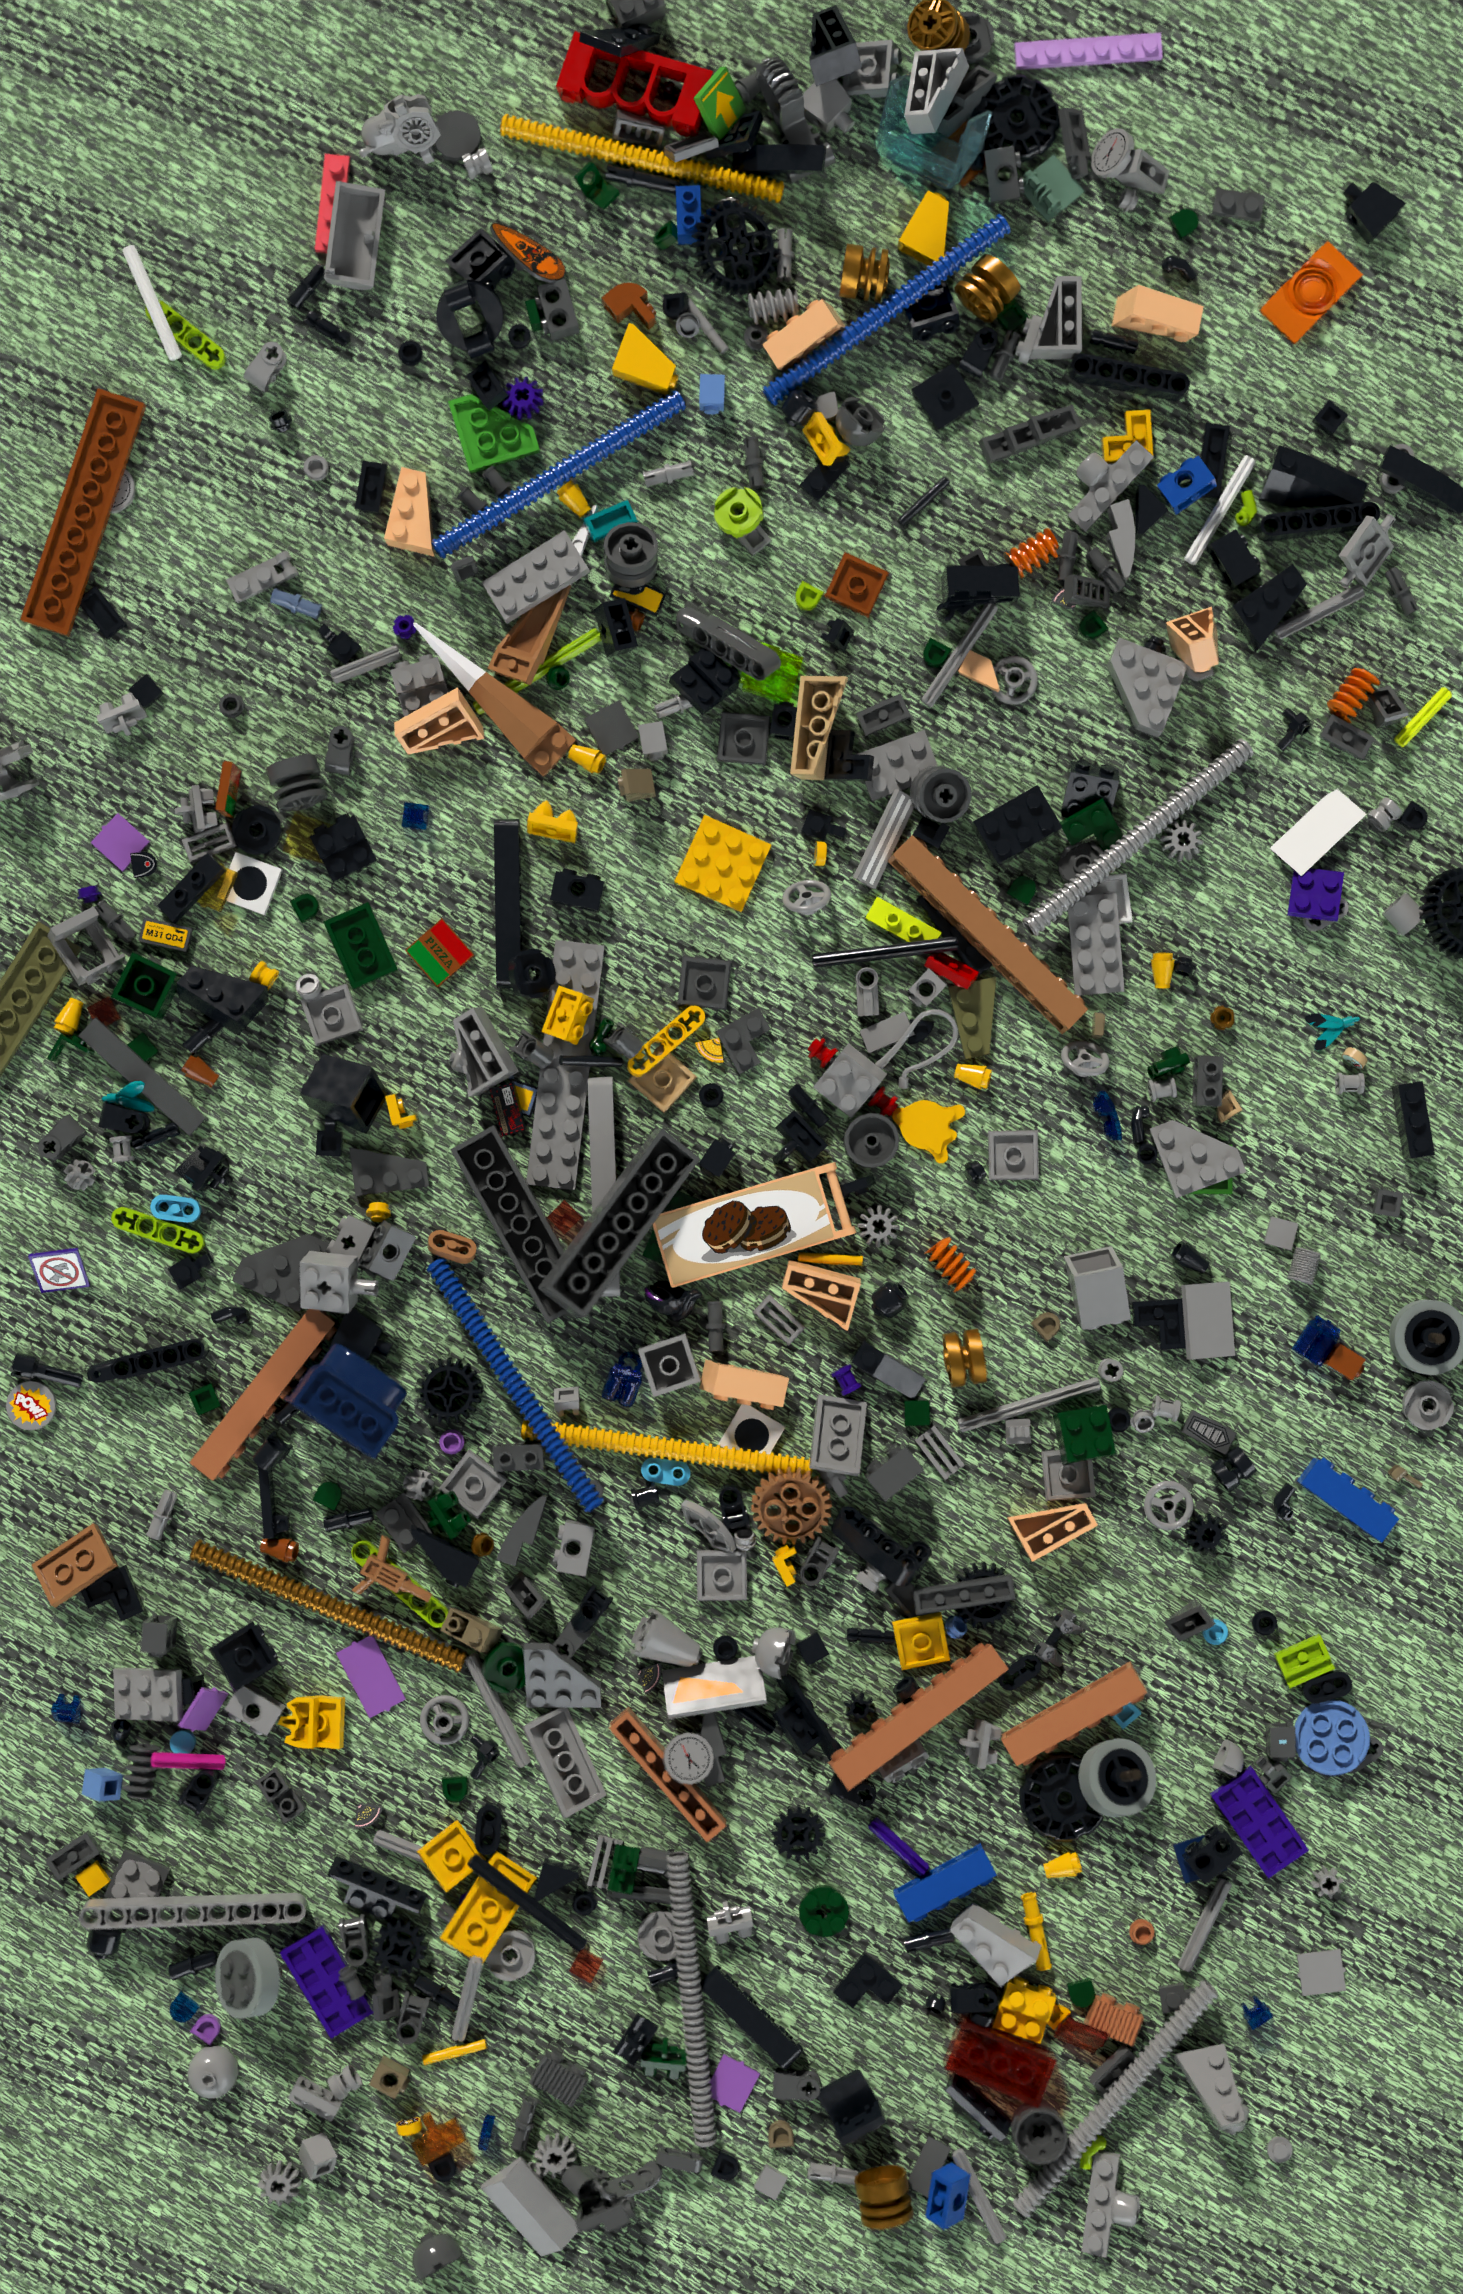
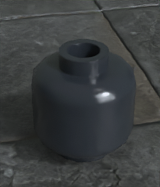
M804 388L791 391L782 405V412L785 415L784 420L793 427L797 425L806 426L813 413L818 410L817 398Z
M886 1282L872 1293L873 1304L871 1307L879 1317L883 1315L887 1318H893L907 1307L909 1296L898 1282L895 1284Z
M121 1928L89 1929L87 1949L98 1959H106L108 1956L115 1954L120 1945Z

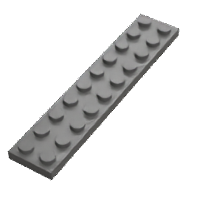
M555 940L553 964L556 978L554 984L549 989L546 1018L558 986L583 993L593 998L594 1002L592 1012L584 1026L583 1036L579 1039L577 1045L544 1033L543 1044L553 1050L554 1056L551 1063L545 1068H540L526 1179L529 1185L576 1190L590 1067L560 1065L559 1057L561 1055L592 1056L589 1043L595 1032L604 945Z

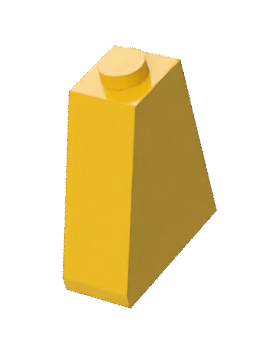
M927 190L898 241V250L926 266H932L933 261L938 262L940 256L944 257L949 202L946 201L942 194L938 192L932 193Z
M629 323L612 367L613 376L664 395L669 394L670 389L675 390L679 375H676V365L634 324Z

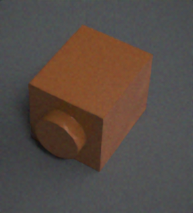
M1335 1342L1322 1364L1346 1379L1353 1381L1354 1378H1358L1365 1368L1363 1363L1366 1359L1341 1343Z

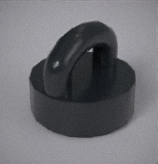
M905 1677L894 1686L893 1693L901 1703L906 1704L912 1699L910 1696L920 1689V1686L913 1677Z

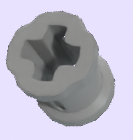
M1336 1073L1335 1092L1337 1095H1341L1343 1092L1363 1094L1365 1088L1363 1073H1357L1356 1075Z
M1169 1076L1166 1080L1156 1082L1149 1080L1147 1082L1151 1102H1155L1157 1098L1177 1097L1173 1076Z
M132 1136L109 1138V1142L113 1146L114 1158L111 1159L112 1163L134 1161V1156H131L130 1147ZM120 1144L123 1146V1155H121Z
M1107 1358L1100 1362L1098 1374L1101 1378L1114 1382L1121 1378L1123 1367L1117 1360ZM1108 1364L1116 1366V1369L1113 1370V1376L1105 1374Z
M1157 1395L1154 1396L1151 1416L1171 1418V1421L1176 1422L1180 1412V1400L1173 1402L1160 1399V1396Z

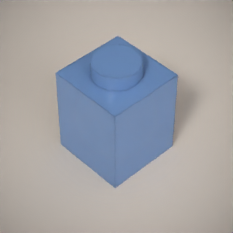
M700 374L699 410H704V413L710 415L724 411L725 375Z
M108 1768L85 1769L82 1795L96 1801L120 1800L123 1774Z

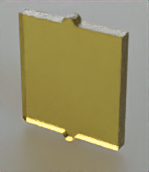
M294 813L290 828L286 831L287 838L282 852L324 864L310 836L314 835L313 830L324 824L330 827L333 824Z
M222 863L220 864L226 871L197 901L201 907H209L218 912H222L238 875L237 872L224 867Z

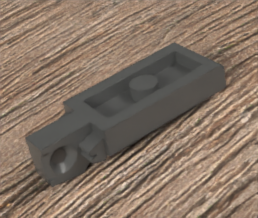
M1063 107L1058 111L1065 155L1067 163L1070 165L1069 172L1072 179L1080 180L1088 175V158L1091 157L1083 110Z

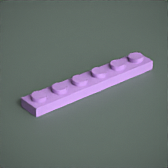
M1161 33L1015 42L1014 44L1016 70L1162 60L1163 57Z

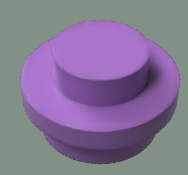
M447 1430L440 1437V1447L447 1454H456L464 1446V1437L457 1430Z

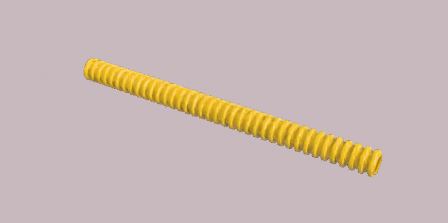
M505 114L501 121L500 133L503 137L508 135L511 139L516 137V140L522 138L524 142L530 140L531 144L538 142L540 146L545 144L548 148L553 146V149L559 147L561 151L567 149L568 153L575 151V154L579 155L582 153L585 157L587 155H590V158L596 156L598 160L604 158L605 162L612 160V163L616 164L619 162L622 166L624 164H627V167L633 165L635 169L641 167L642 171L649 169V172L657 171L659 175L661 173H664V176L670 174L672 178L678 176L680 180L686 178V181L694 180L696 184L698 182H701V185L707 183L709 187L715 185L716 189L723 187V190L731 189L733 193L735 191H738V194L744 192L746 196L752 194L753 198L760 196V199L768 198L770 202L775 200V203H779L782 199L784 181L781 180L778 183L776 179L770 181L768 177L762 179L760 175L754 177V174L746 175L744 171L741 174L739 170L733 172L731 168L725 170L723 166L717 168V165L709 166L707 162L704 165L702 161L696 163L694 159L674 162L666 157L664 152L659 154L657 150L651 152L649 148L643 150L641 146L635 148V145L628 146V143L622 145L620 141L614 143L612 139L606 141V138L598 139L596 135L591 137V134H586L585 136L583 132L577 134L575 130L569 132L567 128L561 130L559 126L554 128V125H549L548 127L546 123L540 125L538 121L532 123L530 119L524 121L522 117L517 119L516 116H512L511 118L509 114Z
M523 1420L521 1429L522 1439L529 1438L530 1441L537 1439V1433L534 1434L532 1432L534 1430L533 1427L528 1426L529 1421ZM559 1422L552 1424V1426L555 1425L557 1427L556 1432L561 1433L560 1438H564V1443H568L569 1446L575 1444L576 1447L583 1445V1448L590 1446L593 1450L597 1447L600 1451L604 1448L607 1452H610L611 1449L614 1450V1453L622 1451V1454L629 1452V1455L637 1453V1456L645 1454V1457L652 1455V1458H656V1456H660V1459L667 1457L668 1460L674 1458L678 1462L681 1459L685 1463L688 1460L692 1464L694 1462H699V1465L706 1463V1466L714 1464V1467L722 1465V1468L729 1466V1469H733V1467H737V1470L745 1468V1471L752 1469V1472L759 1470L762 1474L764 1471L768 1473L773 1472L776 1476H778L779 1468L785 1474L788 1467L791 1468L792 1473H796L798 1467H800L802 1475L809 1470L812 1476L813 1469H809L810 1458L809 1460H805V1457L798 1459L795 1455L791 1458L787 1454L784 1457L780 1453L777 1456L773 1452L770 1454H766V1451L759 1453L758 1450L751 1452V1449L743 1451V1448L735 1450L736 1447L728 1449V1446L720 1448V1445L713 1447V1444L706 1446L703 1442L699 1445L696 1441L692 1444L689 1440H686L685 1443L682 1442V1439L674 1441V1438L667 1440L666 1437L659 1439V1436L651 1438V1435L644 1437V1434H640V1436H636V1433L629 1435L628 1432L622 1434L618 1430L615 1433L611 1429L608 1432L604 1428L600 1431L597 1427L590 1429V1426L582 1428V1425L575 1427L574 1424L567 1426V1423H563V1425H559Z

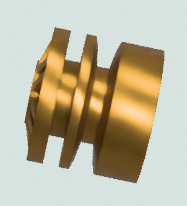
M922 0L914 7L909 16L907 25L908 36L913 45L920 51L963 48V51H965L970 38L969 24L948 1Z
M847 244L839 297L855 299L859 288L864 289V301L869 300L870 290L876 291L874 302L880 303L888 282L890 268L888 250L882 249L881 259L875 260L876 248H872L869 258H864L863 246Z
M983 254L971 267L972 274H965L962 278L963 281H959L954 289L958 299L969 311L980 320L991 323L995 320L997 314L1003 311V303L1008 304L1021 289L1018 279L1004 263L990 254Z
M897 2165L866 2169L855 2176L856 2193L858 2199L861 2200L859 2210L862 2213L861 2221L865 2227L870 2229L893 2228L908 2222L913 2217L911 2197L906 2193L909 2189L907 2173L903 2167Z

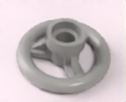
M1008 656L1000 659L993 666L996 677L999 672L1008 685L1006 695L1000 690L996 692L991 689L997 699L1006 704L1014 705L1023 703L1032 697L1037 688L1038 676L1034 666L1028 660L1019 656ZM1017 663L1024 666L1028 672L1024 673L1018 667H1012L1008 670L1005 665ZM1010 676H1016L1018 682H1011ZM1030 680L1028 690L1023 695L1014 697L1015 689L1020 687L1024 681Z
M803 880L790 885L784 891L782 901L785 907L793 912L812 915L828 904L831 899V890L823 882ZM806 887L818 888L823 892H812L807 890ZM797 890L799 899L792 903L790 896Z
M1088 1041L1070 1042L1061 1051V1059L1065 1066L1081 1077L1100 1075L1108 1069L1110 1064L1107 1053L1100 1046ZM1072 1049H1076L1078 1052L1077 1059L1071 1061L1068 1056ZM1085 1049L1094 1051L1101 1057V1059L1093 1057L1091 1054L1087 1053Z
M1159 1482L1146 1494L1144 1500L1146 1517L1151 1524L1159 1529L1167 1531L1179 1529L1189 1521L1193 1513L1192 1496L1188 1489L1178 1482ZM1165 1488H1172L1178 1491L1174 1496L1164 1494L1159 1498L1154 1497L1158 1491ZM1184 1498L1186 1501L1185 1513L1181 1519L1176 1521L1174 1512L1177 1508V1503ZM1171 1501L1172 1506L1170 1509L1164 1508L1165 1502ZM1151 1504L1156 1505L1161 1513L1167 1515L1168 1523H1164L1154 1516Z
M448 1695L437 1696L428 1701L423 1707L420 1715V1726L424 1735L430 1741L439 1745H450L459 1741L466 1734L469 1727V1713L459 1699ZM439 1703L454 1705L458 1708L461 1715L451 1716V1714L443 1711ZM431 1709L436 1713L433 1720L434 1733L431 1732L427 1723L428 1714ZM440 1718H447L448 1724L443 1725L440 1722ZM453 1724H461L459 1731L453 1736L440 1737L442 1733L450 1731Z

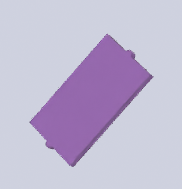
M367 1636L358 1642L353 1641L352 1645L336 1653L369 1718L385 1710L390 1711V1707L406 1700L374 1636Z

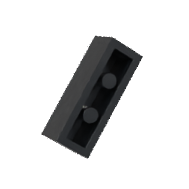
M1423 1081L1391 1086L1403 1159L1435 1155Z

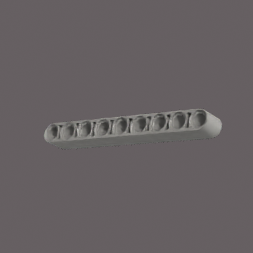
M613 1076L588 1077L592 1213L617 1180ZM620 1270L601 1297L621 1296Z
M300 1893L91 1899L84 1904L79 1914V1922L86 1929L296 1923L305 1916L307 1900ZM295 1903L300 1905L302 1909L298 1912H293L289 1906ZM271 1904L275 1906L276 1911L269 1913L265 1911L264 1906ZM247 1905L250 1907L251 1912L242 1913L238 1907ZM215 1906H222L226 1912L224 1914H217L213 1908ZM197 1907L200 1910V1914L192 1915L189 1913L188 1908ZM144 1908L149 1912V1915L141 1916L137 1910ZM171 1908L175 1914L168 1916L164 1914L162 1909ZM119 1909L123 1912L124 1916L115 1917L112 1914V1910ZM94 1910L97 1912L98 1917L90 1918L86 1911Z

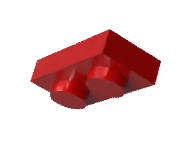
M943 952L932 953L924 965L936 975L943 976L951 980L956 986L964 987L965 989H968L973 984L979 974L975 969Z

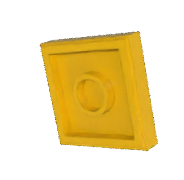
M941 1612L892 1622L901 1670L950 1661Z
M458 1820L454 1821L416 1851L444 1892L451 1890L473 1872L467 1865L471 1856L478 1854L486 1860L477 1851L474 1842Z

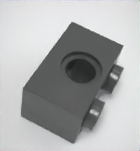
M1014 146L984 151L991 205L1020 200V193H1024L1023 177L1018 178L1017 168L1021 167L1020 152H1014ZM1004 168L1009 169L1012 173V177L1006 182L998 179V172Z
M383 1220L381 1225L375 1229L374 1239L370 1247L365 1249L361 1264L368 1270L394 1281L416 1236ZM390 1245V1250L383 1254L385 1246Z

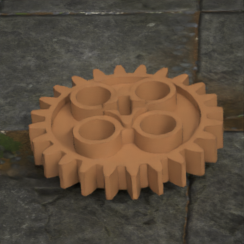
M788 1467L785 1474L779 1468L778 1476L775 1477L772 1473H768L769 1481L761 1479V1487L756 1486V1495H752V1503L754 1504L751 1505V1512H754L753 1521H759L758 1529L765 1528L764 1536L772 1533L774 1542L781 1537L784 1545L788 1539H791L792 1544L795 1545L796 1539L800 1538L804 1544L806 1536L815 1539L814 1531L822 1533L821 1525L827 1526L828 1519L826 1517H831V1510L829 1508H832V1500H828L830 1498V1491H825L826 1484H818V1475L811 1479L809 1470L802 1475L800 1467H798L796 1473H792L791 1468ZM791 1487L796 1489V1491L789 1493L785 1489ZM813 1503L815 1506L808 1508L804 1504ZM774 1504L778 1505L779 1508L774 1510L770 1509L769 1506ZM789 1520L798 1521V1523L794 1525H791L787 1522Z

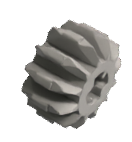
M1183 819L1180 826L1178 822L1173 821L1171 824L1172 828L1167 827L1164 829L1165 834L1168 836H1162L1160 841L1168 843L1162 847V851L1171 850L1168 854L1169 859L1177 854V862H1181L1183 857L1190 861L1192 853L1195 855L1200 853L1199 848L1196 846H1201L1203 840L1196 839V837L1200 836L1202 831L1194 833L1195 823L1187 827V820ZM1184 836L1186 838L1185 843L1181 846L1178 844L1179 838Z
M878 1205L876 1208L877 1214H874L871 1207L867 1208L871 1217L868 1218L866 1215L861 1214L860 1218L867 1222L866 1224H857L858 1228H866V1231L861 1232L859 1236L862 1238L869 1234L870 1236L866 1240V1244L870 1245L875 1238V1247L878 1248L881 1245L880 1239H883L884 1244L888 1246L890 1245L887 1238L888 1235L893 1239L897 1238V1235L892 1233L891 1229H900L899 1225H891V1222L898 1219L897 1215L888 1218V1215L891 1213L890 1208H887L884 1214H881V1205ZM880 1219L883 1221L882 1226L885 1230L882 1233L878 1231L877 1234L874 1232L875 1227L872 1223L875 1220L879 1222Z
M558 2132L555 2134L554 2140L547 2134L545 2142H538L537 2147L539 2149L535 2150L534 2157L538 2159L536 2167H543V2176L549 2171L552 2172L551 2177L553 2179L556 2178L557 2172L563 2176L566 2169L574 2165L573 2161L577 2160V2154L573 2152L576 2147L575 2144H568V2136H565L563 2140H559L560 2133ZM551 2154L560 2155V2159H557L555 2156L551 2157Z
M282 2160L278 2161L276 2166L270 2163L267 2166V2170L261 2172L260 2177L262 2180L259 2181L258 2188L263 2189L260 2194L261 2197H269L268 2205L273 2200H276V2204L279 2207L282 2205L283 2200L289 2204L292 2202V2196H298L299 2189L297 2187L301 2185L302 2180L296 2178L299 2174V2169L290 2171L292 2167L291 2162L287 2164L286 2168L283 2167ZM276 2181H277V2183H282V2182H283V2183H284V2186H282L281 2184L276 2185L275 2182H276Z

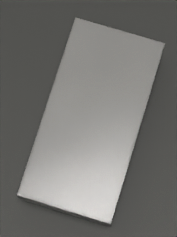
M904 1011L860 1030L868 1053L871 1054L897 1043L911 1023ZM912 1031L909 1037L915 1035L914 1031Z

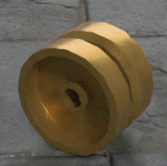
M965 1330L963 1333V1346L956 1332L943 1334L944 1364L951 1387L965 1386L966 1370H968L969 1378L973 1384L987 1382L985 1357L979 1330Z

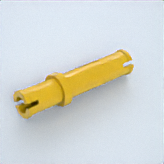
M1028 1892L1020 1896L1025 1912L1024 1924L1028 1926L1031 1942L1034 1943L1036 1941L1042 1945L1035 1963L1037 1970L1045 1971L1052 1968L1042 1925L1044 1917L1039 1911L1037 1894Z

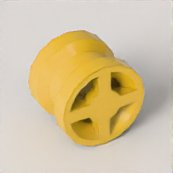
M260 961L251 973L249 981L267 986L269 990L277 979L279 971L268 968L267 963Z

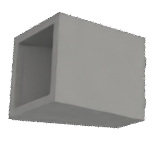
M1112 1246L1064 1256L1077 1320L1082 1330H1094L1103 1325H1116L1126 1320H1131L1123 1266Z

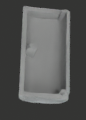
M336 181L324 274L326 282L335 286L356 290H370L373 288L385 189Z

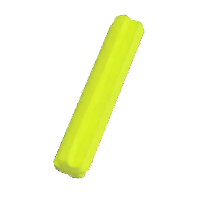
M1445 687L1441 688L1396 735L1394 741L1401 747L1406 746L1452 697V693Z

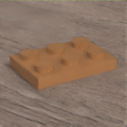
M94 1523L32 1564L51 1606L55 1608L118 1566L98 1525Z

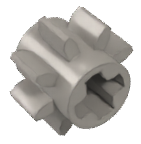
M75 1159L72 1164H68L64 1172L68 1175L64 1181L72 1189H82L85 1191L88 1186H92L96 1178L92 1175L96 1170L93 1169L89 1162Z
M415 1468L414 1473L407 1474L403 1481V1488L408 1490L406 1496L423 1501L424 1497H428L434 1489V1482L429 1479L431 1473Z
M1322 1865V1871L1318 1873L1312 1872L1315 1876V1881L1310 1882L1312 1887L1318 1888L1316 1892L1318 1896L1321 1897L1325 1893L1332 1899V1894L1342 1892L1339 1889V1883L1344 1881L1339 1876L1335 1877L1338 1871L1334 1867L1329 1872ZM1326 1878H1329L1331 1881H1329L1328 1886L1325 1887L1323 1884L1326 1883Z

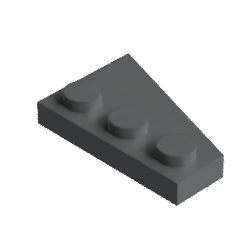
M349 1147L355 1196L430 1187L427 1162Z

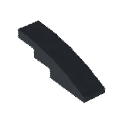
M805 144L752 145V148L745 153H733L732 171L739 170L741 174L744 171L746 174L780 176V173H824L826 146Z
M1391 445L1387 448L1378 471L1398 479V484L1417 492L1415 496L1459 516L1462 514V486L1421 460Z

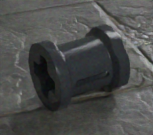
M655 1482L651 1483L649 1487L638 1490L635 1488L631 1489L636 1511L640 1510L642 1506L653 1503L660 1504Z

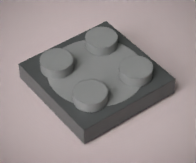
M125 1849L104 1897H159L171 1868ZM144 1908L137 1910L144 1915H149V1912Z

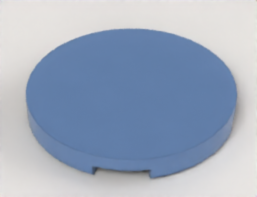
M1335 1699L1318 1704L1312 1703L1300 1713L1295 1722L1296 1752L1309 1768L1318 1773L1329 1776L1346 1774L1359 1766L1367 1755L1370 1745L1368 1726L1362 1715L1348 1703Z

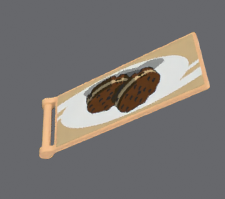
M836 1162L661 1213L653 1223V1228L671 1287L684 1285L857 1233L855 1226L851 1224L835 1170L837 1169ZM825 1172L842 1225V1229L835 1231L819 1174Z

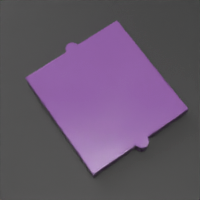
M117 813L106 826H102V831L92 840L91 844L123 872L131 863L130 853L141 852L150 841Z
M201 1687L180 1721L179 1726L190 1729L192 1732L195 1730L206 1731L228 1696V1693L220 1691L215 1687L213 1689Z
M723 2054L709 2082L712 2087L711 2098L718 2101L720 2106L726 2105L740 2113L760 2073L744 2065L743 2061L738 2062Z

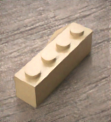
M800 676L791 775L801 780H824L829 733L848 677Z

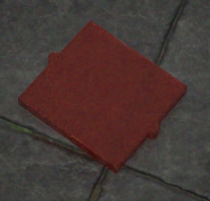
M1067 2017L1062 2024H1058V2029L1053 2037L1094 2053L1099 2047H1103L1109 2033Z

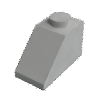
M1143 149L1131 150L1130 155L1132 157L1130 163L1115 178L1125 186L1164 194L1169 170Z

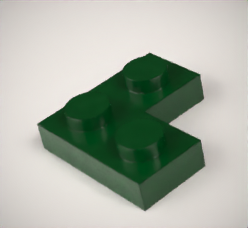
M1103 798L1060 822L1063 827L1062 830L1071 846L1094 834L1102 850L1105 851L1106 849L1110 850V846L1112 844L1116 845L1115 842L1118 839L1121 840L1123 836Z

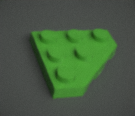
M472 394L448 401L470 474L488 469L491 466L501 465L540 453L533 426L526 422L515 419L497 407L489 411L483 405L480 398Z

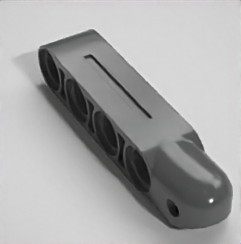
M684 607L678 611L676 626L681 633L754 679L762 681L780 668L781 660L775 651L714 615L707 616L692 607Z

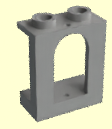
M94 906L50 928L47 936L79 986L84 983L90 985L101 978L100 975L107 971L109 974L116 972L122 967L121 964L125 958L124 953L121 955L117 953L98 923L97 918L99 914ZM84 928L104 958L103 964L89 971L81 966L65 941V938Z

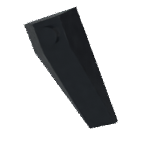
M1279 445L1273 454L1259 500L1280 507L1337 506L1361 503L1367 482L1302 452Z

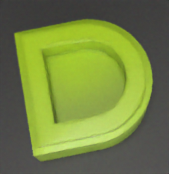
M802 581L796 591L795 602L802 610H813L817 607L824 592Z

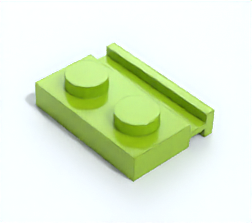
M1320 1634L1274 1653V1657L1289 1688L1335 1669Z

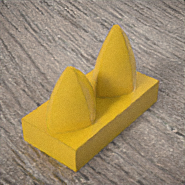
M814 412L802 431L822 464L831 466L836 457L848 454L851 448L838 440L835 435V428L828 424L822 412Z
M548 800L538 805L533 813L529 812L527 820L528 834L571 843L576 842L578 822L570 809L560 814L558 818L553 817L552 807Z

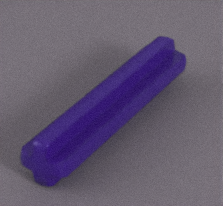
M875 1817L869 1823V1829L917 1874L923 1876L928 1871V1863L879 1818Z

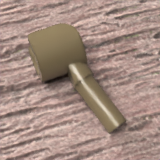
M1394 1465L1388 1471V1474L1396 1482L1404 1478L1419 1489L1423 1485V1483L1410 1476L1399 1465Z

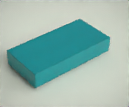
M627 499L585 517L583 522L594 543L604 539L615 526L627 522L638 523V520Z

